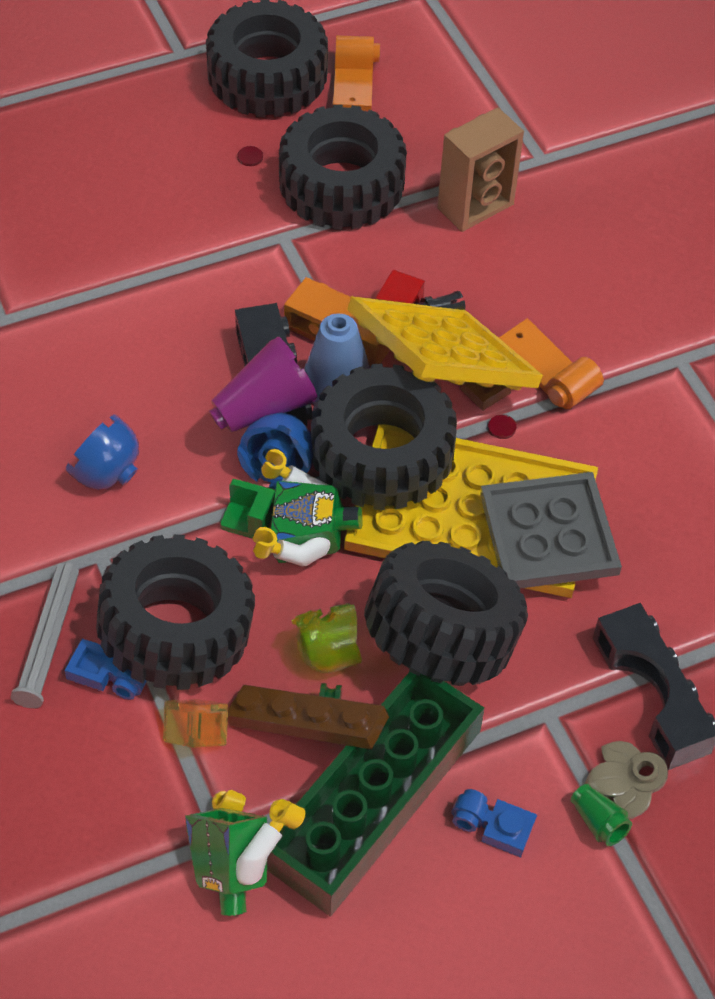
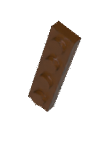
M243 685L225 714L230 726L366 749L373 748L389 718L385 707L382 705Z

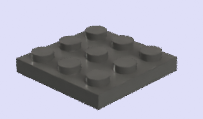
M593 472L481 486L480 497L498 567L500 566L506 571L508 578L515 580L519 588L620 575L621 562Z

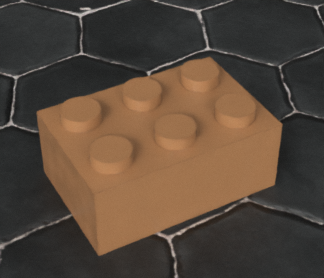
M499 107L481 114L474 120L458 128H453L444 134L437 208L461 232L514 205L524 130Z

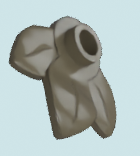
M615 741L603 745L601 750L606 762L592 769L585 784H589L593 789H596L606 797H614V802L628 812V819H633L643 814L649 808L652 793L660 790L667 782V765L659 755L652 752L641 753L633 744L628 742ZM645 766H650L654 769L653 773L649 776H642L639 774V771Z

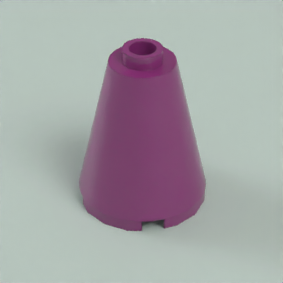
M280 337L270 340L211 400L214 408L209 412L221 430L227 427L231 432L248 427L263 416L287 413L312 404L318 398L307 373L303 368H299L294 360L296 356Z

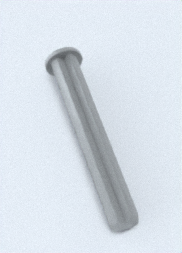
M59 563L56 566L18 687L11 692V699L20 706L39 708L43 704L42 690L79 575V570L73 567L72 563Z

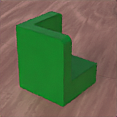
M232 479L229 485L230 503L221 520V529L253 538L258 528H269L271 524L275 490Z

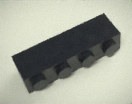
M277 303L235 309L236 336L244 367L270 340L276 337H280L296 356L294 360L297 363L294 343L287 342V337H290L288 320L286 316H280ZM309 404L285 414L293 415L307 426V420H312V406Z

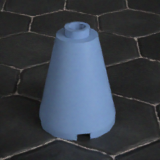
M329 315L324 318L319 327L304 367L318 396L312 402L313 404L319 401V395L328 385L332 387V381L340 375L348 376L352 369L361 366L363 369L370 368L357 323L348 315Z

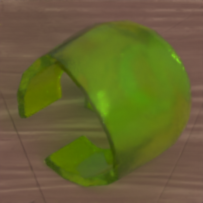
M347 603L330 607L329 613L320 618L323 615L321 609L298 615L295 619L291 620L292 624L298 627L296 638L300 656L304 663L318 673L330 674L362 662L361 653L356 644L357 616L353 604Z

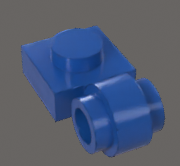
M83 638L64 670L67 680L100 691H104L107 683L111 680L113 692L119 697L128 700L134 699L135 695H140L147 683L146 680L142 684L132 679V671L129 669L124 673L113 664V657L109 658L105 655L101 644Z
M466 789L463 794L457 796L451 811L453 815L452 822L455 826L468 832H474L477 828L483 827L485 831L481 842L520 858L522 857L537 814L497 799L495 807L491 811L487 805L488 798L483 793L474 789Z

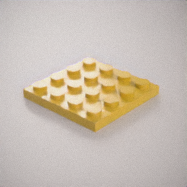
M353 296L350 299L347 310L358 319V324L370 330L376 336V341L395 353L394 357L406 363L413 370V375L420 380L434 382L435 379H443L457 385H463L464 382H475L489 388L496 384L505 385L514 390H521L522 387H539L543 375L466 310Z

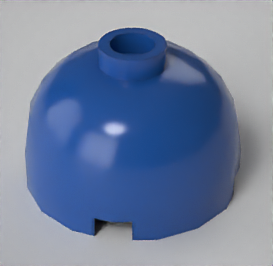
M285 413L263 416L250 424L241 437L237 450L241 467L250 478L257 482L259 478L270 482L269 487L276 489L277 481H282L283 477L278 476L275 479H268L263 476L261 468L265 462H268L265 456L269 450L277 449L283 452L287 459L286 467L292 465L308 473L313 464L310 430L302 421L293 415Z
M116 414L110 416L113 422L110 427H107L104 423L100 424L77 449L74 456L79 461L75 467L69 463L66 466L65 471L86 487L97 490L107 489L117 482L124 486L138 470L133 465L139 455L138 439L129 425Z

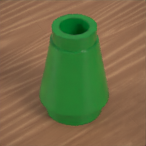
M589 784L580 786L571 796V802L597 842H604L607 846H613L629 833L632 822L628 819V812L596 789H593Z

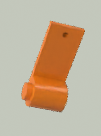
M336 35L333 105L343 104V107L351 108L354 105L360 106L363 111L372 110L373 62H379L380 43H374V37Z
M528 318L499 337V339L543 375L539 387L548 395L551 402L558 407L571 409L603 385V374L593 360L588 357H580L575 362H572Z

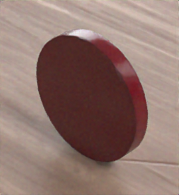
M246 146L239 150L238 160L245 166H256L262 162L263 152L255 146Z
M496 415L488 423L490 434L498 439L512 437L517 429L515 420L508 415Z

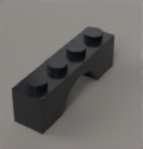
M641 603L599 617L593 640L611 670L629 671L642 676L656 688L661 697L663 709L654 719L649 738L660 757L665 761L668 770L712 754L715 746V718L711 713H706L699 701L696 686L690 679L685 678L679 668V661L675 651L671 647H667L661 638L659 626L655 618L647 614Z

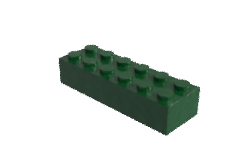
M409 672L381 704L385 707L389 718L373 748L366 749L346 745L296 804L305 810V818L302 824L296 829L283 826L279 832L282 837L267 858V871L330 917L481 731L485 707L445 681L438 683L430 681L431 677L423 674L417 676Z

